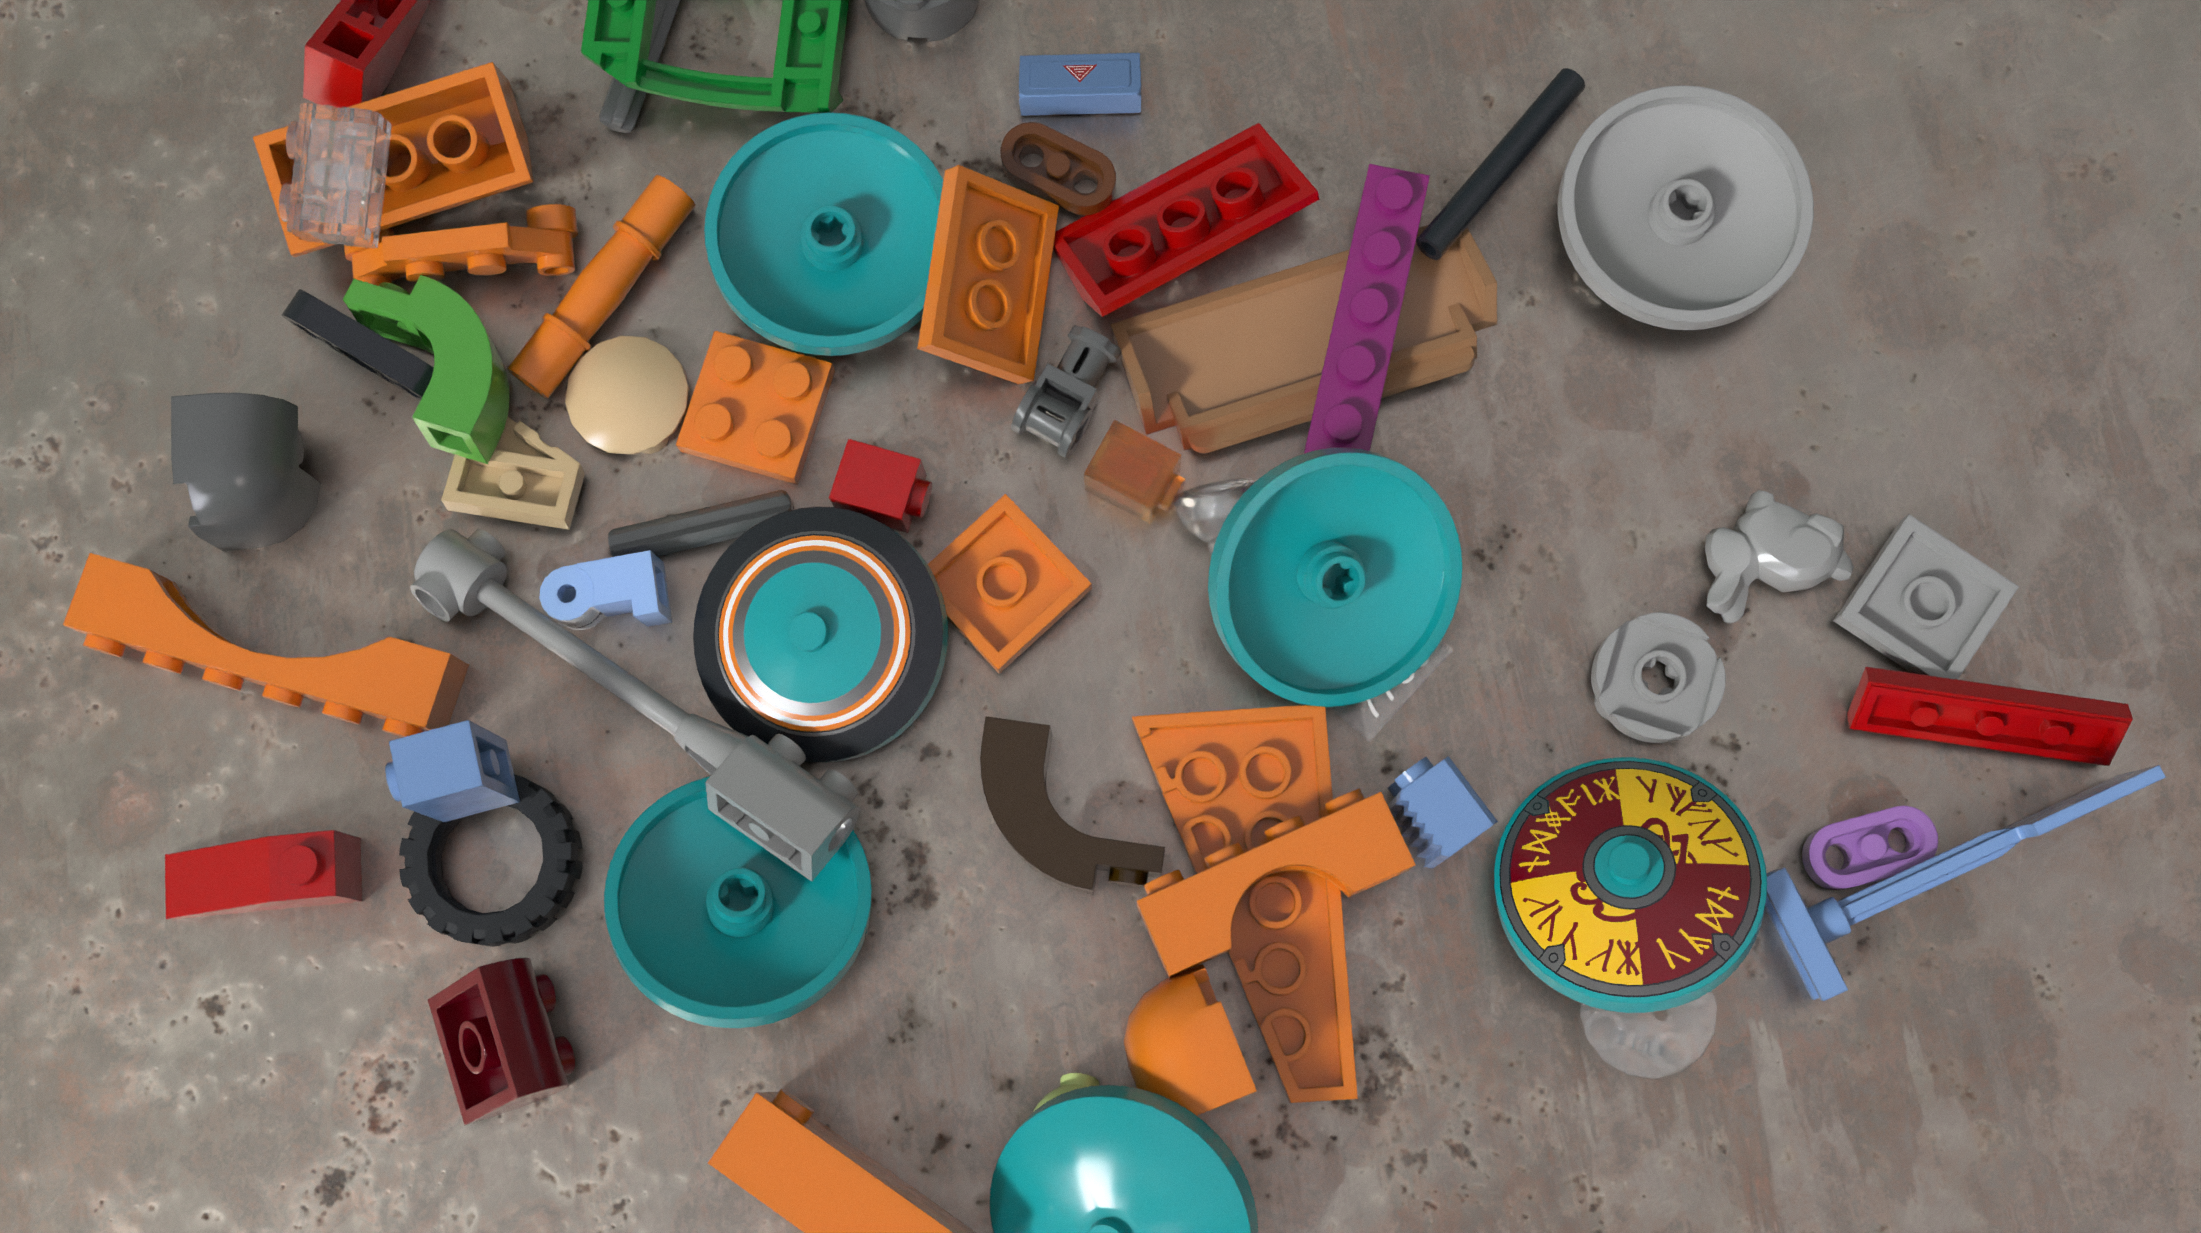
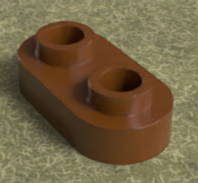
M1036 122L1019 124L1005 135L1000 148L1002 167L1008 179L1015 185L1078 215L1096 214L1104 210L1112 202L1116 193V172L1110 159L1103 153ZM1029 154H1037L1043 159L1036 167H1027L1021 162ZM1082 180H1090L1097 185L1096 189L1090 193H1081L1075 189V186Z

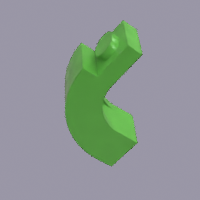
M420 275L411 294L392 283L382 282L377 286L353 279L343 301L357 322L384 338L424 349L434 355L432 378L412 416V419L429 445L435 449L488 464L505 428L510 397L505 366L479 316L458 293L448 286L423 275Z

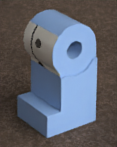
M651 550L564 566L553 570L545 577L540 587L539 599L542 608L550 617L573 630H586L596 626L604 617L633 613V616L647 627L672 623L664 562Z

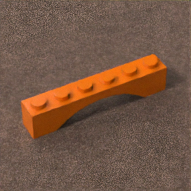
M89 553L63 623L64 626L86 635L83 646L121 658L126 647L146 652L142 663L177 674L182 673L185 664L203 668L205 671L202 680L237 691H241L244 680L265 686L262 697L297 708L301 707L304 697L325 703L322 714L358 725L361 723L363 714L385 720L382 731L400 737L449 725L469 664L450 653L393 637L385 638L361 649L325 657L286 658L252 652L233 644L215 632L191 607L175 582L150 569Z

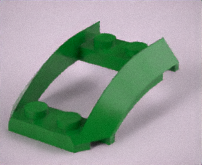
M588 0L581 53L589 61L629 88L703 105L753 111L832 113L844 101L838 91L849 0L782 1L773 78L709 73L650 61L648 58L657 0Z

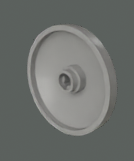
M1681 85L1650 89L1630 96L1606 110L1588 127L1577 142L1565 167L1559 188L1557 212L1559 229L1568 257L1580 277L1598 297L1622 314L1652 326L1673 330H1702L1732 323L1751 314L1768 302L1782 288L1799 265L1807 249L1814 219V201L1810 178L1803 159L1793 142L1774 120L1760 109L1734 95L1716 89Z

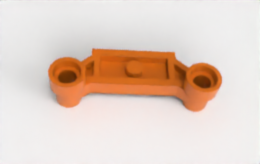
M561 204L532 207L526 211L527 227L510 226L505 222L394 235V231L387 228L344 242L345 259L352 262L353 279L377 286L382 282L392 283V281L401 277H406L411 282H417L420 275L440 281L445 278L444 272L466 269L473 275H496L505 272L506 265L518 263H537L538 273L545 276L567 275L575 271L572 239L578 235L576 209Z

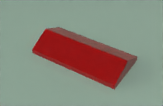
M1257 123L1113 200L1104 210L1093 215H1085L1055 232L1053 250L1083 301L1104 317L1320 200L1317 189L1260 123Z

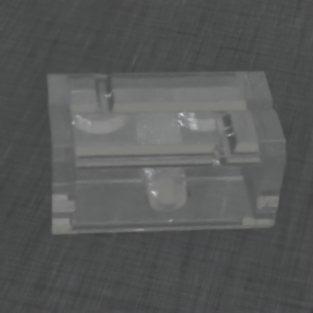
M312 103L300 105L299 121H291L286 134L287 154L290 159H294L292 184L285 183L279 196V213L282 221L287 222L288 232L309 242L378 248L392 124L381 114L367 109L337 108L330 105Z

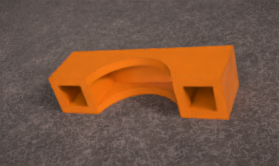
M1360 788L1326 803L1324 806L1329 815L1310 824L1304 825L1300 815L1290 818L1264 831L1269 842L1244 852L1241 843L1238 842L1205 857L1204 860L1208 869L1184 879L1180 869L1143 885L1148 896L1136 901L1137 908L1168 977L1170 978L1230 951L1232 948L1231 925L1238 901L1252 885L1269 875L1283 871L1309 872L1325 878L1338 887L1347 897H1351L1413 868L1416 864L1382 792L1364 798Z

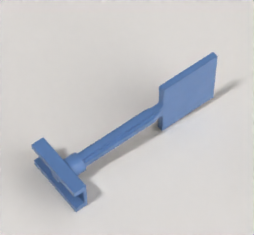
M2160 765L2117 775L2000 830L1981 834L1839 901H1836L1834 897H1830L1807 908L1786 868L1775 869L1766 873L1767 895L1765 909L1812 1000L1820 998L1821 1001H1826L1848 990L1827 943L1851 933V925L1997 859L2025 838L2047 833L2162 780L2166 776Z

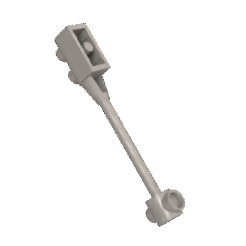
M448 529L438 534L428 543L417 560L414 570L416 581L410 586V589L417 601L432 615L448 622L459 611L466 616H474L489 607L674 735V740L685 752L711 775L705 782L708 809L810 881L816 878L846 841L859 818L860 807L852 803L858 792L851 781L844 775L829 769L820 779H817L800 767L806 759L802 749L794 741L782 734H776L766 744L755 735L746 736L696 714L689 715L503 587L507 568L500 560L506 553L502 545L488 532L477 529L467 539L456 530Z

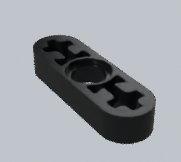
M301 289L297 291L282 313V316L287 321L314 339L421 401L432 378L434 367Z

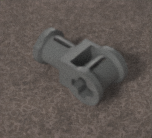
M1076 325L1072 327L1068 334L1071 343L1057 368L1047 363L1038 381L1036 380L1029 387L1021 400L1011 424V430L1020 435L1028 431L1057 446L1058 454L1066 459L1075 451L1088 427L1093 409L1098 402L1096 384L1108 363H1116L1121 354L1120 349L1105 336L1087 327Z

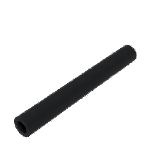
M1563 68L1420 234L1416 239V244L1423 254L1433 260H1440L1583 92L1585 82L1576 71Z

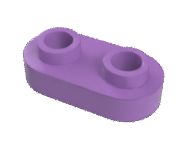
M1896 806L1832 823L1815 830L1805 841L1802 861L1807 874L1816 884L1830 890H1844L1888 878L1934 857L1938 848V833L1932 820L1921 810L1910 806ZM1892 829L1899 831L1905 838L1906 845L1901 853L1894 851L1888 843V835ZM1830 846L1838 848L1843 854L1844 863L1839 870L1832 868L1826 861V851Z

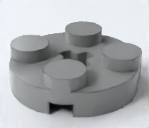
M1653 612L1639 616L1637 619L1625 622L1602 642L1596 652L1591 671V684L1595 694L1594 704L1596 710L1603 718L1609 720L1616 729L1636 740L1649 743H1665L1683 739L1712 718L1721 704L1726 684V673L1721 657L1717 659L1714 648L1707 641L1709 639L1708 635L1694 622L1675 614ZM1656 662H1661L1666 665L1665 675L1674 679L1673 688H1663L1658 694H1655L1648 690V682L1642 679L1641 674L1642 669L1650 670Z

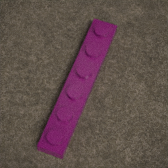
M1369 164L1304 454L1327 448H1355L1370 451L1430 175Z

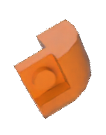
M1203 964L1167 978L1145 992L1129 1015L1124 1037L1128 1068L1136 1088L1170 1099L1196 1116L1257 1091L1222 1003L1216 999L1209 981L1210 978Z

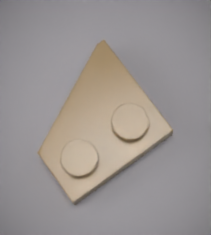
M507 416L505 428L488 464L455 454L441 501L448 511L570 530L585 473L578 461L558 447L547 445L541 440L537 432L523 422L519 421L516 423Z

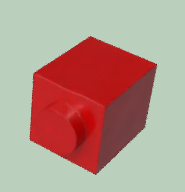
M848 439L829 499L835 508L864 514L891 529L908 533L913 517L923 518L927 510L932 492V482L925 480L927 475L921 459Z

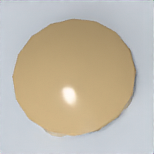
M619 336L598 343L578 360L568 378L565 403L572 425L587 443L607 453L633 455L643 452L645 454H653L659 452L667 445L669 436L676 431L686 413L689 392L688 377L681 363L667 347L646 337Z

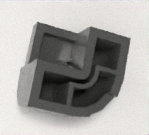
M237 392L171 396L173 484H187L192 508L196 516H190L188 527L197 537L222 551L257 549L284 542L305 526L317 507L321 483L299 468L304 458V445L301 433L298 430L297 405L284 399L266 395Z

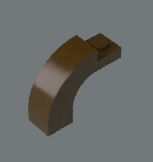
M985 717L980 755L984 794L989 810L999 830L1011 848L1025 863L1046 879L1062 887L1094 895L1097 870L1109 871L1108 882L1132 887H1144L1143 885L1147 883L1148 877L1158 878L1162 876L1165 847L1090 836L1070 826L1056 812L1048 798L1046 783L1053 735L1050 725Z

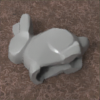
M1759 490L1751 494L1746 512L1737 520L1734 530L1725 527L1712 529L1706 536L1705 552L1708 567L1716 577L1708 591L1707 607L1714 613L1721 614L1725 623L1731 624L1737 622L1743 616L1749 585L1757 578L1783 593L1810 589L1830 577L1839 581L1850 579L1854 566L1843 549L1844 526L1826 516L1817 513L1809 516L1795 508L1776 502L1773 494Z

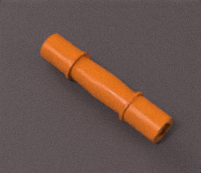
M655 175L622 220L614 223L613 228L616 232L582 270L552 315L549 313L544 314L542 324L511 362L507 370L531 390L548 399L584 351L588 352L591 349L588 341L622 303L650 260L658 261L662 256V249L696 206L695 202L673 182L663 176Z

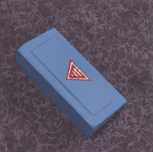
M1140 53L1020 56L1019 104L1021 116L1141 113Z

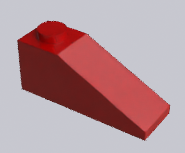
M340 0L305 44L303 98L332 111H337L380 97L389 85L431 0Z
M336 830L266 836L165 855L166 919L169 920L362 902L361 838Z

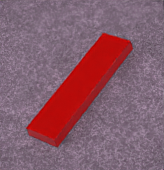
M1865 667L1847 712L1849 729L2104 766H2109L2133 720L2129 705L2126 703L1873 667Z

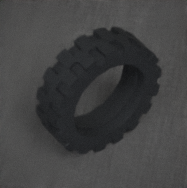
M514 774L520 802L507 805L506 807L519 810L534 823L542 839L543 863L537 881L522 901L504 911L481 913L467 909L452 897L443 880L442 854L449 834L464 817L442 822L417 812L411 815L408 825L412 826L408 839L402 838L399 855L405 857V868L399 869L400 880L403 887L409 888L412 897L408 901L417 914L423 915L427 919V925L433 930L464 943L490 947L501 946L506 943L516 944L530 939V935L537 930L544 931L557 920L555 915L560 908L568 907L575 892L571 891L575 878L580 879L582 874L583 862L578 860V849L582 848V839L579 831L573 827L571 820L574 818L564 804L559 803L554 797L555 795L546 788Z

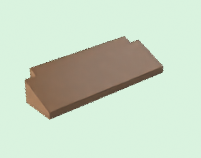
M1428 225L1420 227L1418 229L1417 238L1426 229ZM1468 227L1440 260H1433L1420 251L1415 242L1382 398L1470 370L1474 365V359H1477V335L1475 332L1497 325V281ZM1350 249L1112 323L1113 338L1116 346L1121 351L1120 359L1146 435L1176 426L1184 451L1192 448L1198 453H1210L1311 421Z

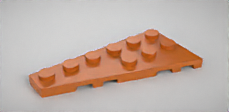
M1298 705L1132 716V722L1195 875L1208 869L1204 858L1216 851L1240 842L1244 852H1247L1269 842L1264 831L1283 821L1300 815L1304 825H1307L1329 815L1324 805L1333 800L1325 707ZM1283 871L1274 873L1252 885L1238 901L1231 925L1232 948L1228 955L1289 1103L1358 1099L1341 890L1325 878L1309 872Z

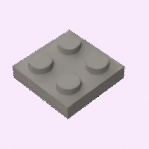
M1908 514L1894 529L1833 621L1910 673L1958 680L2019 586Z

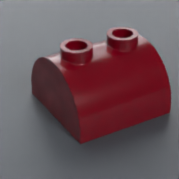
M515 958L479 966L428 999L464 1126L529 1105L569 1087L566 1075H570L574 1071V1052L570 1042L564 1036L554 1038L547 1013L554 1010L556 1004L554 986L547 975H535L530 958Z

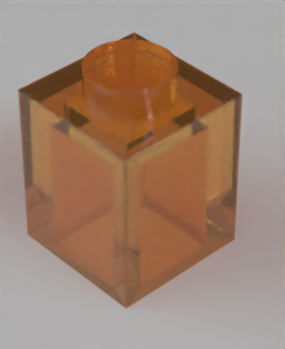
M1114 420L1084 472L1085 490L1151 524L1159 509L1170 512L1185 485L1186 479L1179 476L1181 471V454Z

